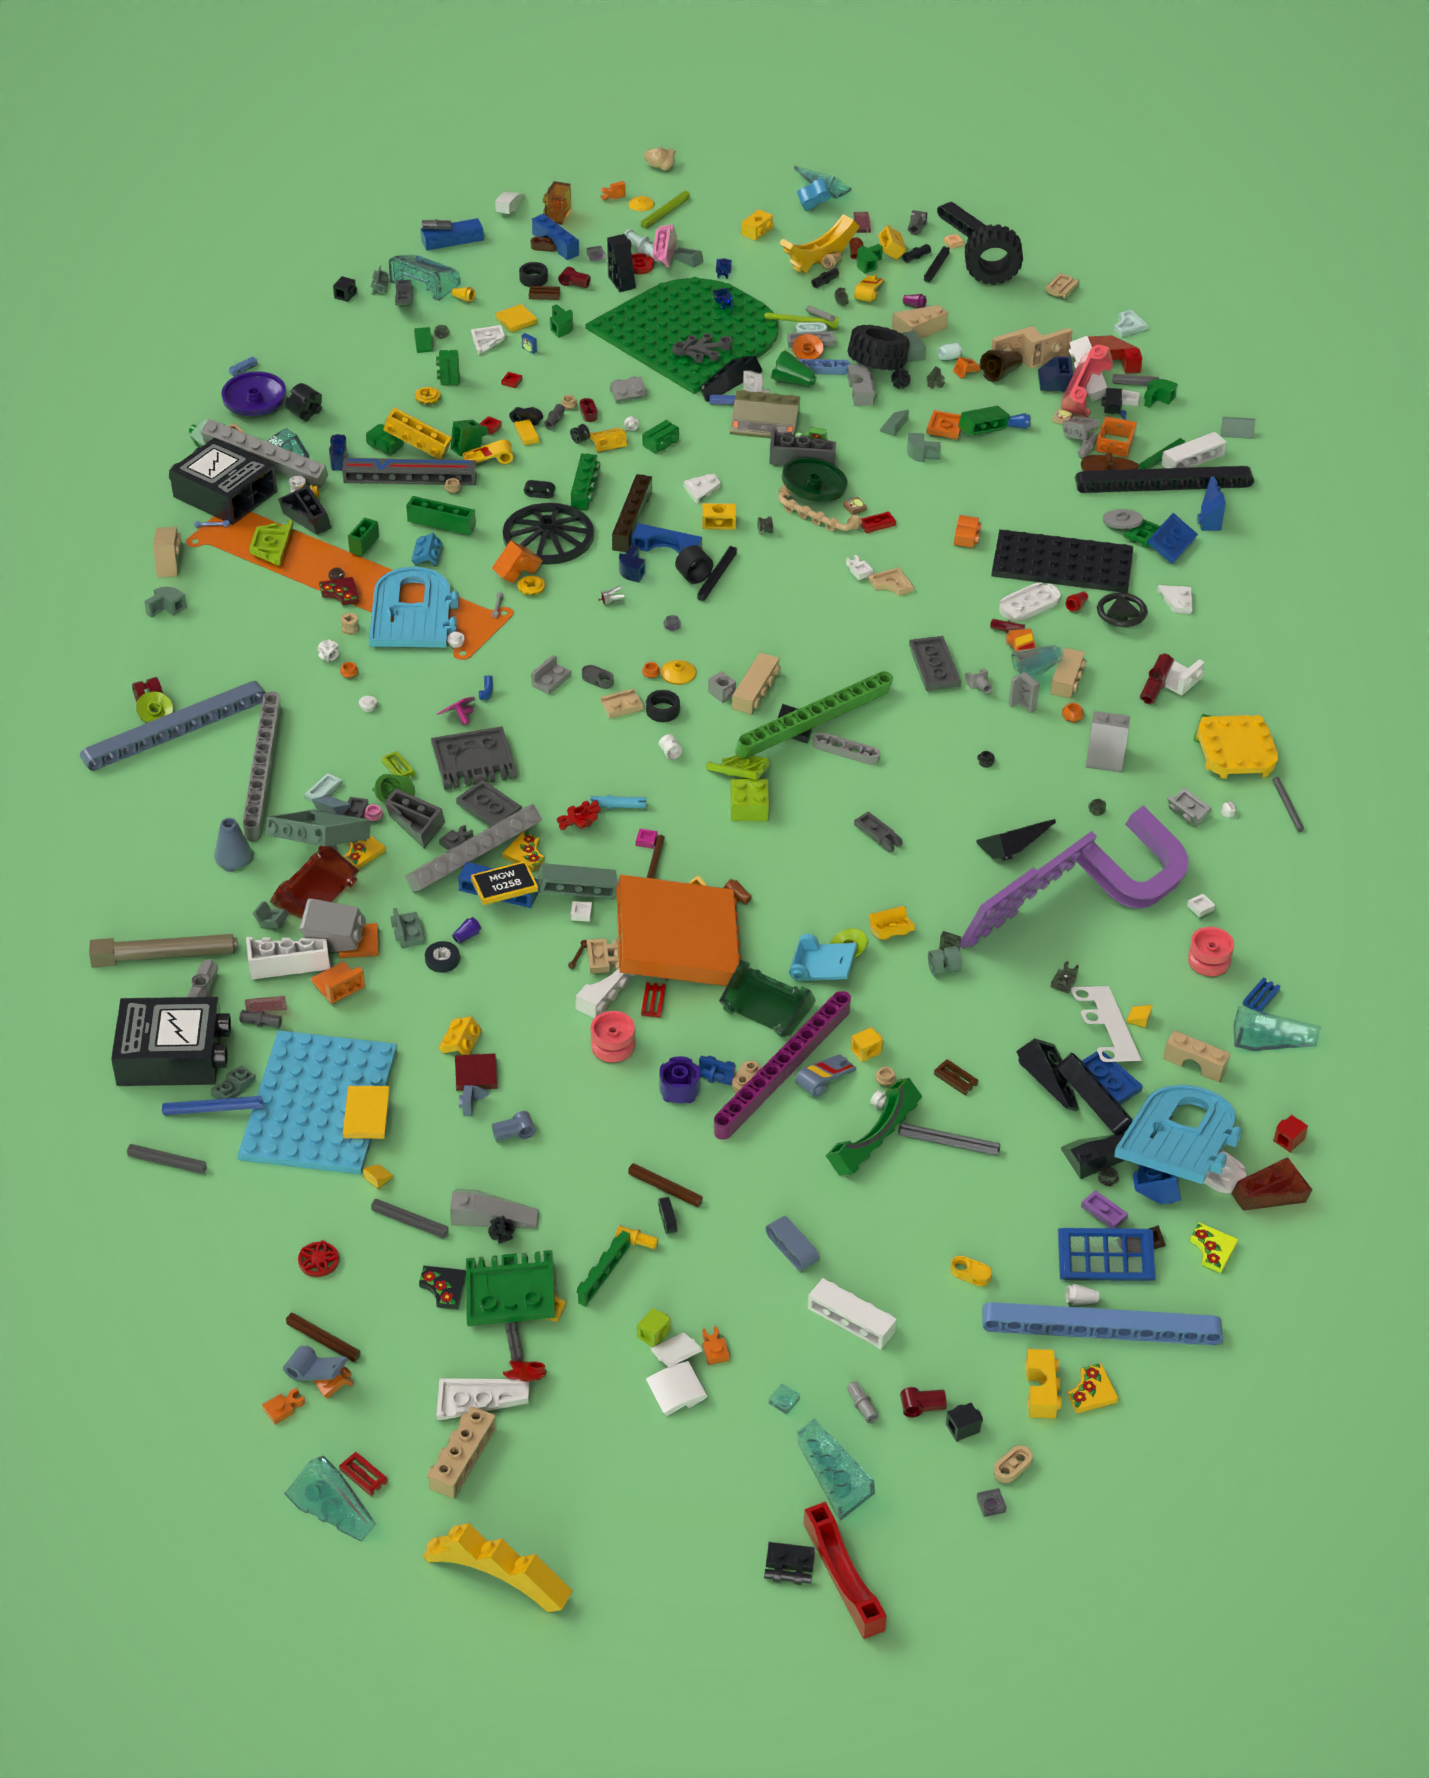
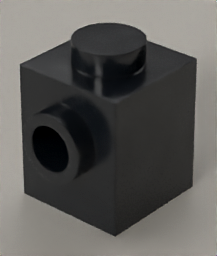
M341 276L333 285L334 299L348 302L357 293L355 279Z
M1106 388L1105 396L1102 397L1101 401L1104 413L1120 414L1122 389Z
M971 1402L965 1405H958L954 1409L947 1411L946 1426L956 1442L980 1433L983 1417L978 1409L976 1410Z

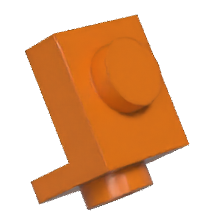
M343 1366L340 1370L342 1373L336 1375L334 1379L314 1380L324 1397L329 1398L344 1384L350 1387L354 1384L350 1377L352 1373L346 1366Z

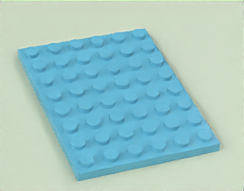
M278 1030L257 1096H261L263 1099V1107L252 1109L238 1152V1160L362 1174L371 1139L343 1138L348 1086H387L397 1052V1044Z

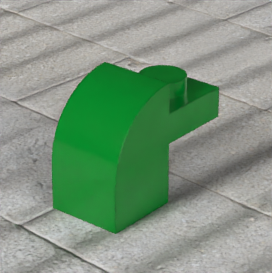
M880 244L866 248L864 245L857 250V268L864 274L877 270V261L882 260L883 246Z
M556 304L552 306L550 331L559 338L572 332L573 312L572 310L565 311Z
M1155 379L1148 382L1147 391L1144 394V406L1150 408L1156 401L1169 405L1176 397L1178 384L1165 379Z

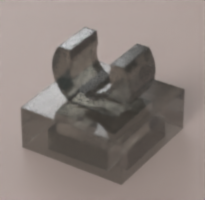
M935 366L927 376V386L931 389L936 385L942 388L945 384L943 381L945 377L941 375L940 368Z

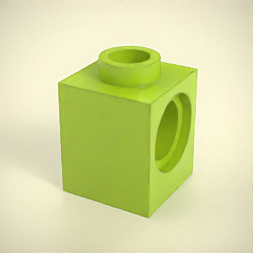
M652 1308L637 1324V1338L651 1347L658 1345L671 1331V1318L666 1313L660 1312L655 1308Z

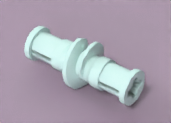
M632 229L626 230L624 234L630 239L631 244L637 248V252L651 256L654 259L652 254L654 245L652 241H649V237L644 236L642 238L634 233Z

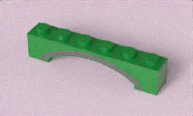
M910 1078L896 1080L885 1092L887 1099L883 1112L875 1126L864 1137L854 1143L850 1140L839 1142L826 1154V1158L838 1175H852L858 1171V1166L870 1158V1153L882 1145V1140L894 1132V1127L906 1119L905 1115L918 1106L917 1102L922 1098V1095Z

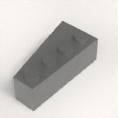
M772 429L769 464L785 465L788 461L795 458L811 457L835 465L836 442L820 438L812 440L806 435L798 437L793 436L791 432L785 431L783 434L778 433L777 429Z

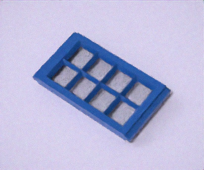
M1058 1228L1060 1279L1150 1281L1156 1279L1153 1229Z

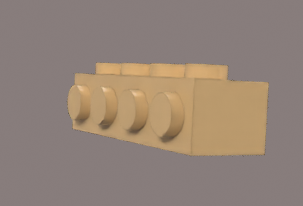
M473 1406L470 1407L467 1413L462 1415L459 1427L456 1431L453 1430L449 1437L448 1445L446 1448L441 1449L436 1465L431 1466L428 1471L427 1478L429 1479L431 1490L455 1499L496 1430V1415Z

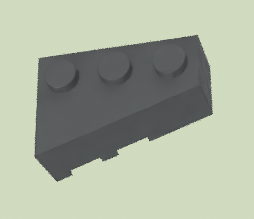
M396 788L385 801L389 816L424 849L445 823L442 808Z

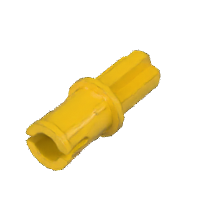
M619 1225L616 1230L615 1237H618L622 1230L630 1233V1243L633 1246L639 1244L656 1249L658 1245V1238L643 1234L640 1229L632 1230Z

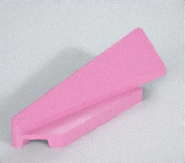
M673 224L659 226V229H656L652 253L654 259L663 262L667 268L670 267L677 243V235Z

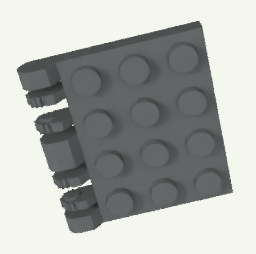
M503 726L431 738L444 790L452 788L450 778H452L454 788H458L459 780L457 777L460 776L464 777V784L466 786H470L469 775H472L474 785L482 780L487 782L485 772H488L490 781L494 782V771L500 770L502 780H506L505 769H507L509 779L517 778L516 768Z

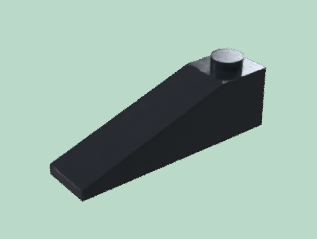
M1052 819L976 840V843L992 859L1001 858L1002 861L1012 859L1013 854L1021 852L1054 825L1056 820Z
M1034 1038L1016 1051L1019 1056L1018 1061L1020 1065L1066 1109L1079 1110L1073 1090L1067 1085V1079L1057 1069V1066L1063 1060L1055 1044Z

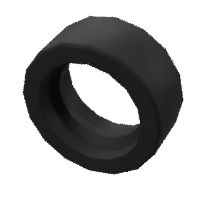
M539 262L523 264L519 269L521 284L527 287L545 285L548 282V268L546 265Z
M656 690L647 696L646 713L650 719L657 722H669L679 715L680 699L674 692ZM667 703L672 705V707L660 709L654 707V705Z

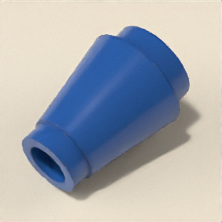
M1026 413L1011 416L1007 426L1022 429L1029 428L1031 426L1030 414L1026 415Z

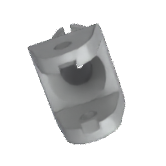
M980 669V673L977 674L965 673L966 683L971 689L980 688L985 694L992 691V684L988 682V671L986 669Z

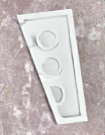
M439 1378L437 1421L461 1417L464 1413L468 1412L471 1406L484 1411H491L529 1403L530 1383L520 1381L519 1379Z

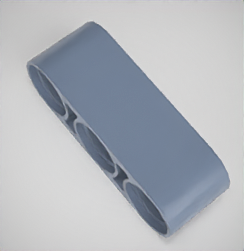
M786 1216L765 1227L770 1240L797 1270L802 1271L819 1261V1254L815 1247Z

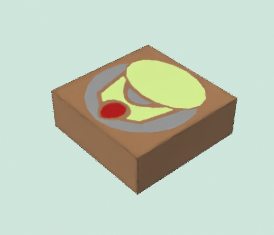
M859 497L844 501V507L851 515L866 511L867 506Z

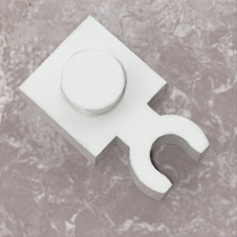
M854 555L853 560L846 558V565L850 567V572L858 580L873 574V569L865 560L860 562L857 555Z

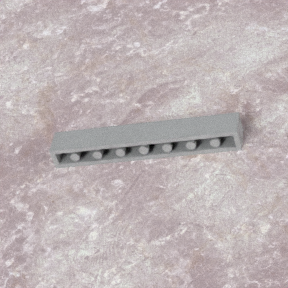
M208 419L201 431L205 443L216 438L273 464L274 469L291 477L302 476L305 478L306 483L318 486V488L322 487L328 477L326 465L213 420Z
M534 804L526 806L404 876L413 892L421 890L465 865L466 862L474 860L542 821V818Z

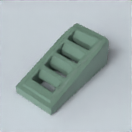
M679 247L674 250L672 256L692 267H696L703 262L702 251Z

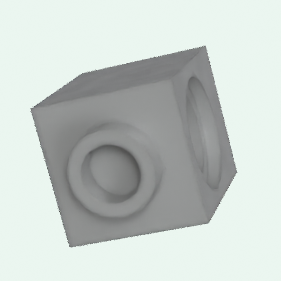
M722 671L708 679V692L723 703L732 698L736 690V681Z

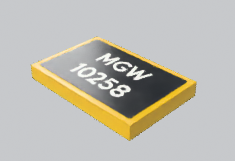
M526 861L471 875V881L482 905L538 891V885Z

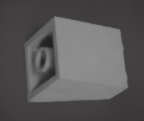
M1094 711L1086 768L1122 773L1131 716Z
M308 899L299 929L305 938L326 939L328 953L357 950L362 939V930L366 924V919L358 907Z

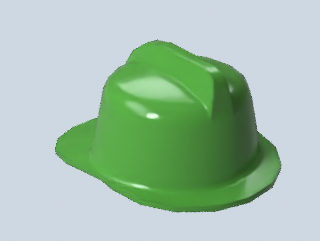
M383 774L378 777L375 787L372 788L376 798L384 803L395 788L415 796V786L412 781L400 775Z

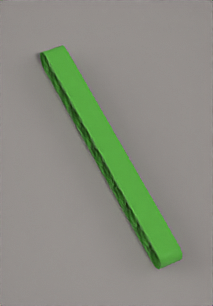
M886 671L879 672L751 730L739 737L735 753L740 758H749L886 695L889 692L893 676Z

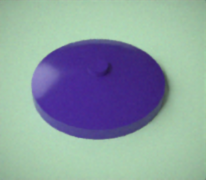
M261 371L246 372L231 378L225 383L221 392L225 407L233 413L244 416H258L270 413L284 403L287 395L285 383L281 378Z

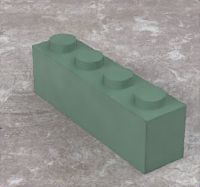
M541 863L537 875L539 893L614 900L618 884L616 870Z

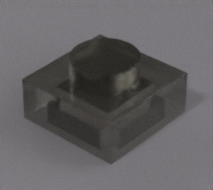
M943 931L940 936L939 949L944 951V948L957 946L960 951L961 936Z

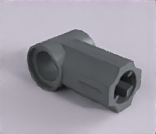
M912 210L908 225V231L911 235H917L921 232L923 225H926L927 212Z

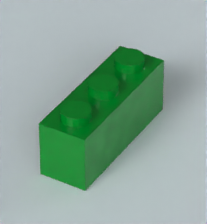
M998 405L965 411L961 414L958 427L970 436L1003 430L1007 427L1010 414Z

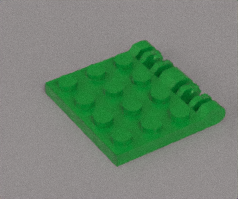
M536 1251L534 1255L535 1263H528L527 1253L521 1254L522 1264H518L517 1253L501 1255L502 1266H498L497 1255H495L491 1259L492 1267H485L483 1257H478V1268H476L475 1257L466 1258L467 1326L555 1318L553 1251H544V1262H541L540 1251Z

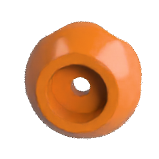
M1069 703L1062 709V716L1066 721L1076 723L1083 718L1084 710L1077 703Z

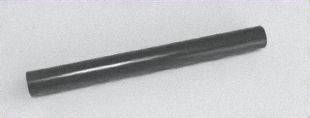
M1274 777L1272 781L1296 830L1302 832L1304 827L1280 778Z

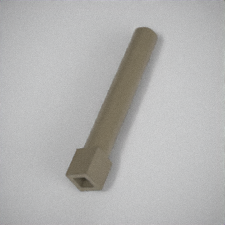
M233 934L123 942H114V938L90 940L89 956L92 967L116 966L118 961L235 953V949H238V938H234Z

